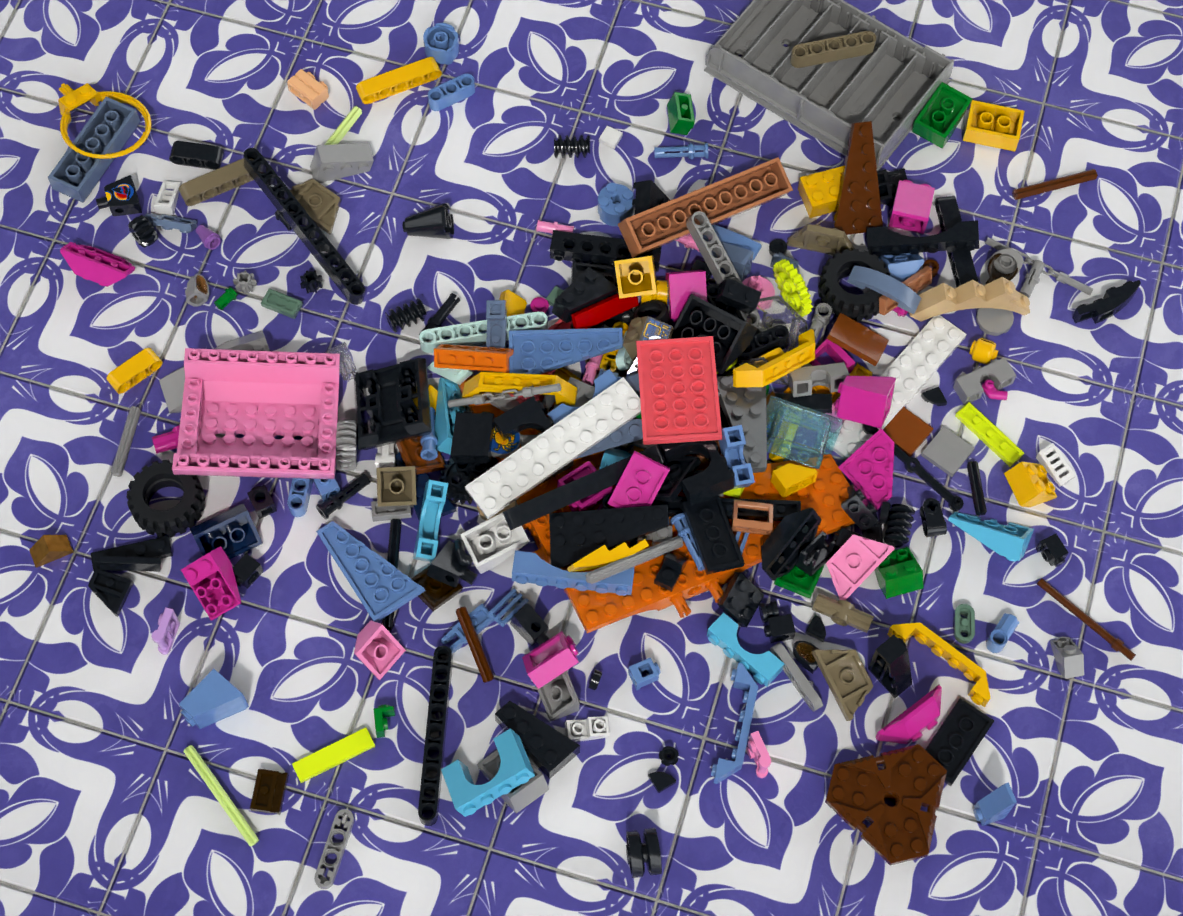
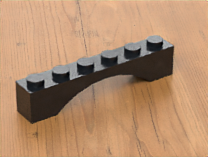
M978 220L960 221L944 232L925 237L902 235L885 226L867 228V249L870 255L875 254L876 256L887 254L899 255L903 253L918 254L919 252L936 253L937 251L954 252L956 250L972 251L979 249Z

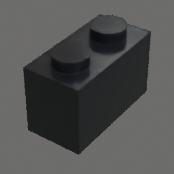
M727 278L720 283L715 301L750 314L756 310L761 292Z

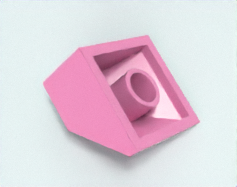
M370 620L357 635L354 654L378 680H381L406 650L382 624Z

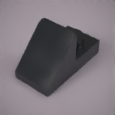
M674 551L668 552L664 557L663 565L654 580V584L672 592L689 558Z

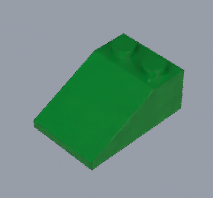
M941 82L914 121L912 132L943 149L972 102V98Z

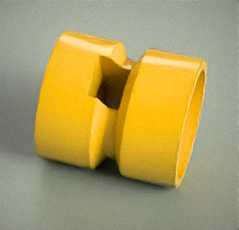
M657 280V293L641 295V304L651 300H658L667 304V280Z

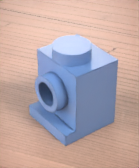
M651 657L628 668V674L636 691L641 687L658 681L659 674L661 673L656 662L653 663ZM647 673L648 676L642 677V674Z

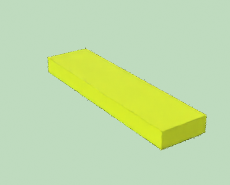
M970 402L956 413L955 417L1009 467L1024 455L1020 448Z
M365 727L292 763V766L300 782L303 783L374 748L375 744Z

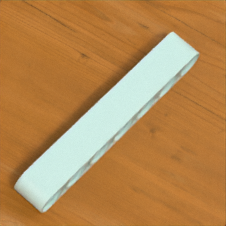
M538 311L507 316L506 341L509 340V331L547 330V315L544 312ZM487 320L423 330L419 335L420 347L426 353H433L434 348L441 344L465 346L486 344L487 333L480 332L487 331Z

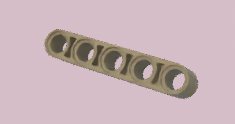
M863 31L798 44L792 49L790 63L793 67L803 68L868 55L874 51L876 35L872 31Z
M243 158L183 183L179 187V192L185 204L193 206L251 182L254 179L245 169Z

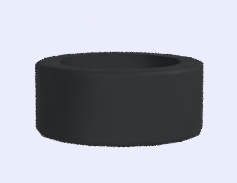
M647 301L640 304L634 310L633 318L660 314L655 318L656 320L666 324L670 322L667 307L661 301Z

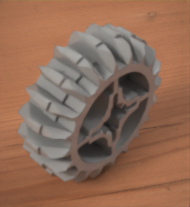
M350 419L339 420L336 432V467L338 470L354 471L357 463V423L355 420Z

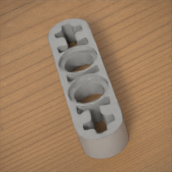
M780 642L770 648L771 653L784 663L783 671L809 708L814 712L823 707L821 698L786 648Z
M342 809L335 815L314 879L316 885L321 889H329L333 885L355 820L352 812L348 809ZM345 815H348V819L350 821L345 822L343 827L344 830L336 829V827L341 828L342 821L340 820V817L344 818ZM334 835H343V842L341 844H334L332 842ZM335 854L337 861L334 864L326 863L327 855ZM323 866L328 869H334L333 872L328 870L327 877L330 880L325 881L324 884L319 879L324 877L326 872L325 868H322Z

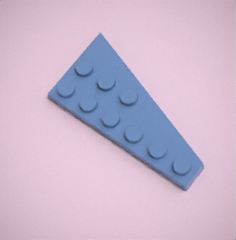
M622 328L509 331V348L514 349V354L509 357V373L543 374L623 348Z
M334 521L316 531L373 621L379 622L426 591L421 585L411 580L410 577L403 574L379 554L369 549L364 543L358 541Z

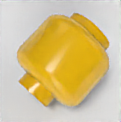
M979 338L977 341H973L969 354H971L972 360L987 365L991 360L997 358L999 350H996L995 342Z

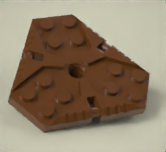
M919 744L883 752L877 757L871 755L837 763L833 768L825 803L854 831L858 829L862 833L861 838L890 866L927 857L937 818L935 812L939 809L947 770ZM883 764L884 769L878 770L877 765ZM884 799H891L894 802V806L885 804ZM921 806L927 807V812L920 810ZM866 819L871 823L869 827L863 823Z

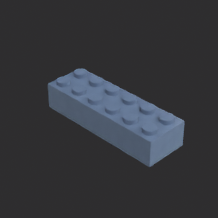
M105 97L73 141V144L77 148L92 154L105 155L120 152L140 123L137 110L109 97ZM69 147L48 176V180L53 190L84 203L115 158H91L81 155Z

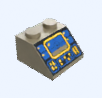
M649 316L634 318L630 322L623 346L632 361H634L637 357L636 341L648 340L652 335H659L662 339H671L674 328Z

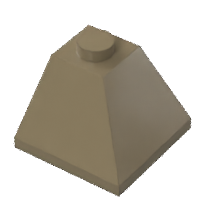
M416 466L376 468L378 507L417 505Z

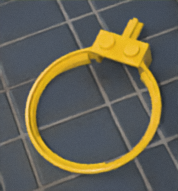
M88 83L76 90H73L68 84H61L59 91L64 96L58 99L62 115L60 132L65 143L77 153L97 159L117 158L135 151L148 138L152 125L150 114L146 107L134 97L112 91L97 92ZM105 97H109L120 103L135 107L142 114L145 121V132H143L141 138L134 145L120 152L105 155L85 152L71 142L67 133L69 124L72 121L70 111L88 101L94 106H98V102H102Z

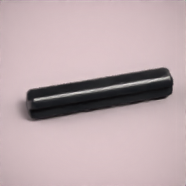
M970 461L967 464L975 513L977 516L985 515L987 509L978 462Z

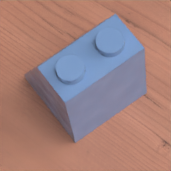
M215 669L179 703L182 709L180 713L185 717L184 720L190 726L196 725L199 729L244 711L249 707L243 693Z

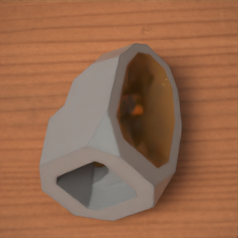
M195 274L190 278L185 290L187 303L193 307L202 306L209 297L208 283L204 276L200 274Z

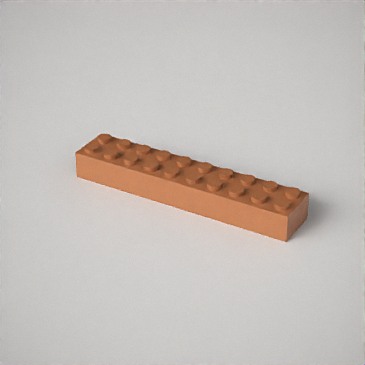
M777 157L621 221L618 227L632 258L690 235L686 221L697 211L705 213L711 225H714L780 198L793 191L781 161ZM694 218V222L697 225H700L698 219Z

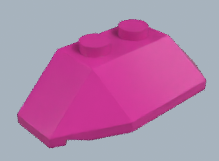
M69 242L60 249V253L75 275L96 282L101 286L108 287L135 271V266L128 260L95 247L76 245V243Z
M940 685L936 686L879 730L875 738L878 741L908 744L911 740L913 742L919 740L923 736L922 732L928 729L930 731L938 724L942 687Z

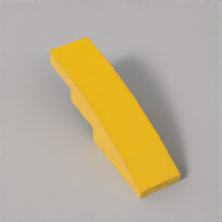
M644 539L629 548L626 542L611 551L603 545L569 566L567 570L574 572L600 568L647 548L649 544Z

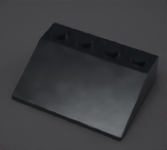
M691 294L674 326L671 339L713 336L716 372L723 374L750 345L758 328Z

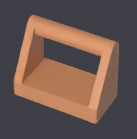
M734 499L731 521L732 531L770 536L773 527V504ZM738 508L768 511L767 522L737 519Z

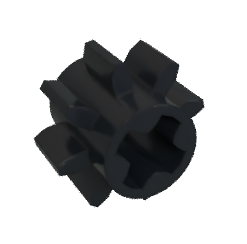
M316 270L306 271L304 276H300L301 289L306 288L307 293H317L319 288H323L321 282L323 281L322 275L317 276Z

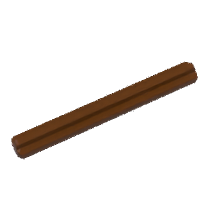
M1095 169L1014 189L1012 195L1015 200L1095 180L1098 174Z

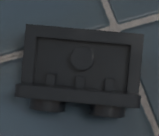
M852 484L847 488L849 498L841 503V507L860 530L864 532L879 522L876 513L878 509L872 501L869 503L866 500L867 496L861 488L857 489Z

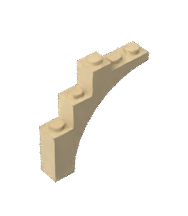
M1000 277L986 285L971 280L956 288L942 283L919 294L921 301L915 314L909 312V315L922 322L934 316L958 310L994 308L1013 311L1025 316L1030 313V301L1027 296L1016 291L1012 281L1004 277Z

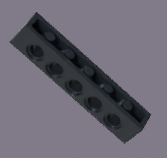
M553 230L550 259L615 266L614 261L632 258L624 239ZM662 246L639 255L644 257L653 255L655 271L659 272Z

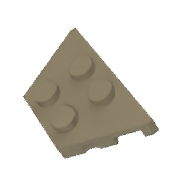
M314 179L292 186L290 192L316 225L328 234H331L341 203L340 197Z
M807 224L787 240V246L830 255L838 252L842 254V251L847 249L849 251L855 249L844 231L836 228L821 227L817 224Z
M856 650L811 651L846 721L852 720L855 711L862 705L865 696L873 688V684Z

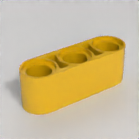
M148 347L111 371L106 379L118 394H122L157 371L163 362Z

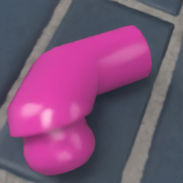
M988 379L983 383L982 388L988 398L1007 400L1008 392L997 390L992 380Z

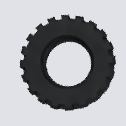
M847 249L843 250L842 254L839 252L834 254L833 258H829L826 261L821 272L818 293L821 303L829 304L832 308V313H835V317L838 318L839 314L842 313L856 322H861L863 318L868 320L872 318V315L876 316L879 314V297L882 294L872 289L864 294H851L842 289L838 283L840 279L849 277L854 265L870 268L890 276L889 269L885 268L886 264L882 260H878V256L875 254L870 255L865 250L861 252L859 249H853V251Z
M162 460V463L155 461L152 462L151 466L147 467L146 465L141 468L142 472H137L133 476L135 480L130 481L128 485L130 490L127 491L126 496L128 508L138 526L142 530L146 529L148 534L154 535L156 533L158 537H164L166 534L169 537H174L175 533H185L186 528L195 526V520H200L202 516L200 511H204L205 494L197 475H174L172 471L173 463H170L169 460ZM164 487H177L184 491L181 501L169 510L158 511L149 507L151 497L155 492Z

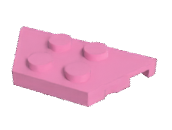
M853 534L826 562L839 599L846 600L895 548L891 545Z

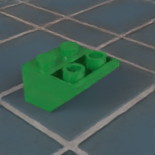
M908 547L892 551L874 570L879 587L886 599L923 589V570Z

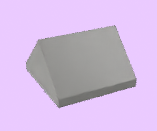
M567 671L541 688H537L550 721L579 711L580 702Z

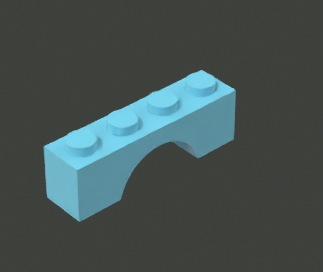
M434 480L426 482L413 559L432 562L436 558L439 523L446 500L448 483Z
M723 612L708 628V640L713 645L721 647L723 653L728 658H734L738 663H742L746 670L754 675L753 678L759 684H764L768 687L781 673L784 663L770 651L762 654H752L745 651L737 640L739 625Z

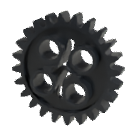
M494 458L492 464L455 463L452 459H449L450 465H443L445 470L440 471L442 476L439 477L440 482L448 483L446 495L449 500L453 498L454 503L460 500L461 505L468 501L469 505H471L473 499L466 491L465 486L497 465L498 462Z

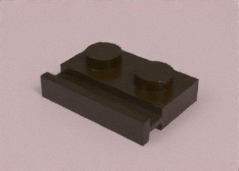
M258 769L250 810L280 815L289 776L288 773Z

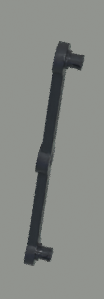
M862 425V429L866 434L874 435L879 430L877 427ZM895 444L894 455L905 464V469L910 473H916L948 502L951 510H961L964 504L963 500L958 496H953L920 466L918 459L910 458ZM910 463H914L915 467H911Z

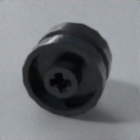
M656 828L644 829L643 843H641L640 834L637 830L626 831V855L632 878L643 877L645 873L644 863H646L647 870L651 876L662 874L660 847Z

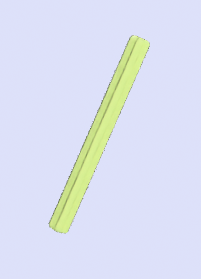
M190 745L185 748V755L248 845H255L259 841L258 837L194 746Z

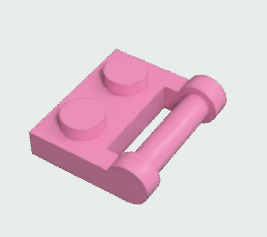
M759 731L750 734L746 751L749 758H753L755 761L757 777L765 778L768 774V767L771 765V758Z

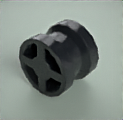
M771 601L769 604L759 603V612L763 623L767 622V618L779 616L776 601Z

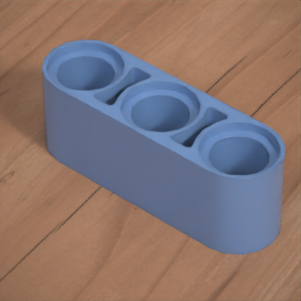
M462 74L429 90V108L433 111H440L472 96L475 93L474 77L471 74Z
M292 478L287 504L291 515L294 517H302L306 514L313 479ZM305 486L303 490H297L298 487ZM297 503L302 504V505H301L300 507H298V508H294V507H293V506H294L295 504H297Z

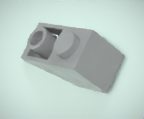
M1058 637L1055 640H1050L1055 662L1061 675L1065 679L1084 676V654L1071 638Z

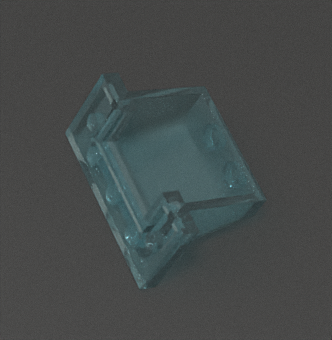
M770 396L766 407L767 452L819 469L824 454L832 453L844 420Z

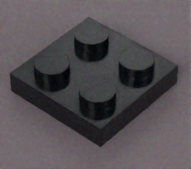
M735 572L717 605L741 627L747 628L764 594L741 572Z

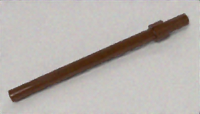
M1041 578L1038 581V586L1111 644L1112 649L1116 652H1121L1130 661L1133 660L1136 654L1129 650L1122 640L1112 636L1044 579Z

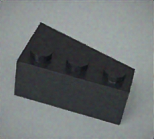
M588 267L555 299L552 313L565 323L572 321L571 314L617 294L618 287Z
M892 635L875 650L868 670L896 698L912 685L907 646L902 639Z

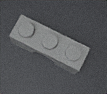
M1005 357L1000 360L994 359L984 367L979 366L975 368L971 373L959 375L953 388L965 406L968 402L971 403L981 398L984 391L980 384L981 382L990 379L994 382L996 389L1000 390L1013 384L1017 375Z
M844 362L801 367L788 373V385L793 397L812 395V387L818 385L828 387L831 393L838 392L840 382H844L846 376H850Z

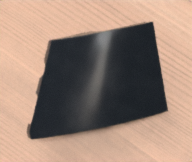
M905 168L887 172L886 169L877 171L880 204H894L899 180H907Z

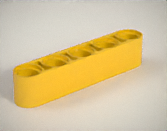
M427 57L361 81L356 85V90L363 104H371L434 81L442 75V72L435 58Z

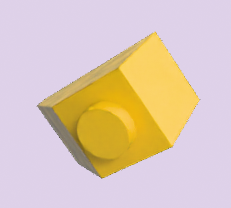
M788 463L784 466L780 465L773 470L771 483L782 498H785L814 483L818 472L816 469Z

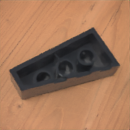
M512 701L506 703L495 713V721L504 731L511 728L520 736L526 754L549 779L580 753L579 744Z

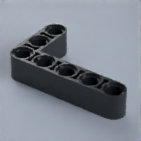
M708 285L706 287L707 302L739 318L734 308L715 301L716 296L713 295H717L719 285ZM778 325L754 335L750 345L741 353L738 359L744 364L752 363L759 356L776 348H786L789 344L788 328Z

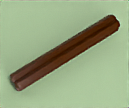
M465 606L456 609L457 617L484 683L492 681L494 676Z

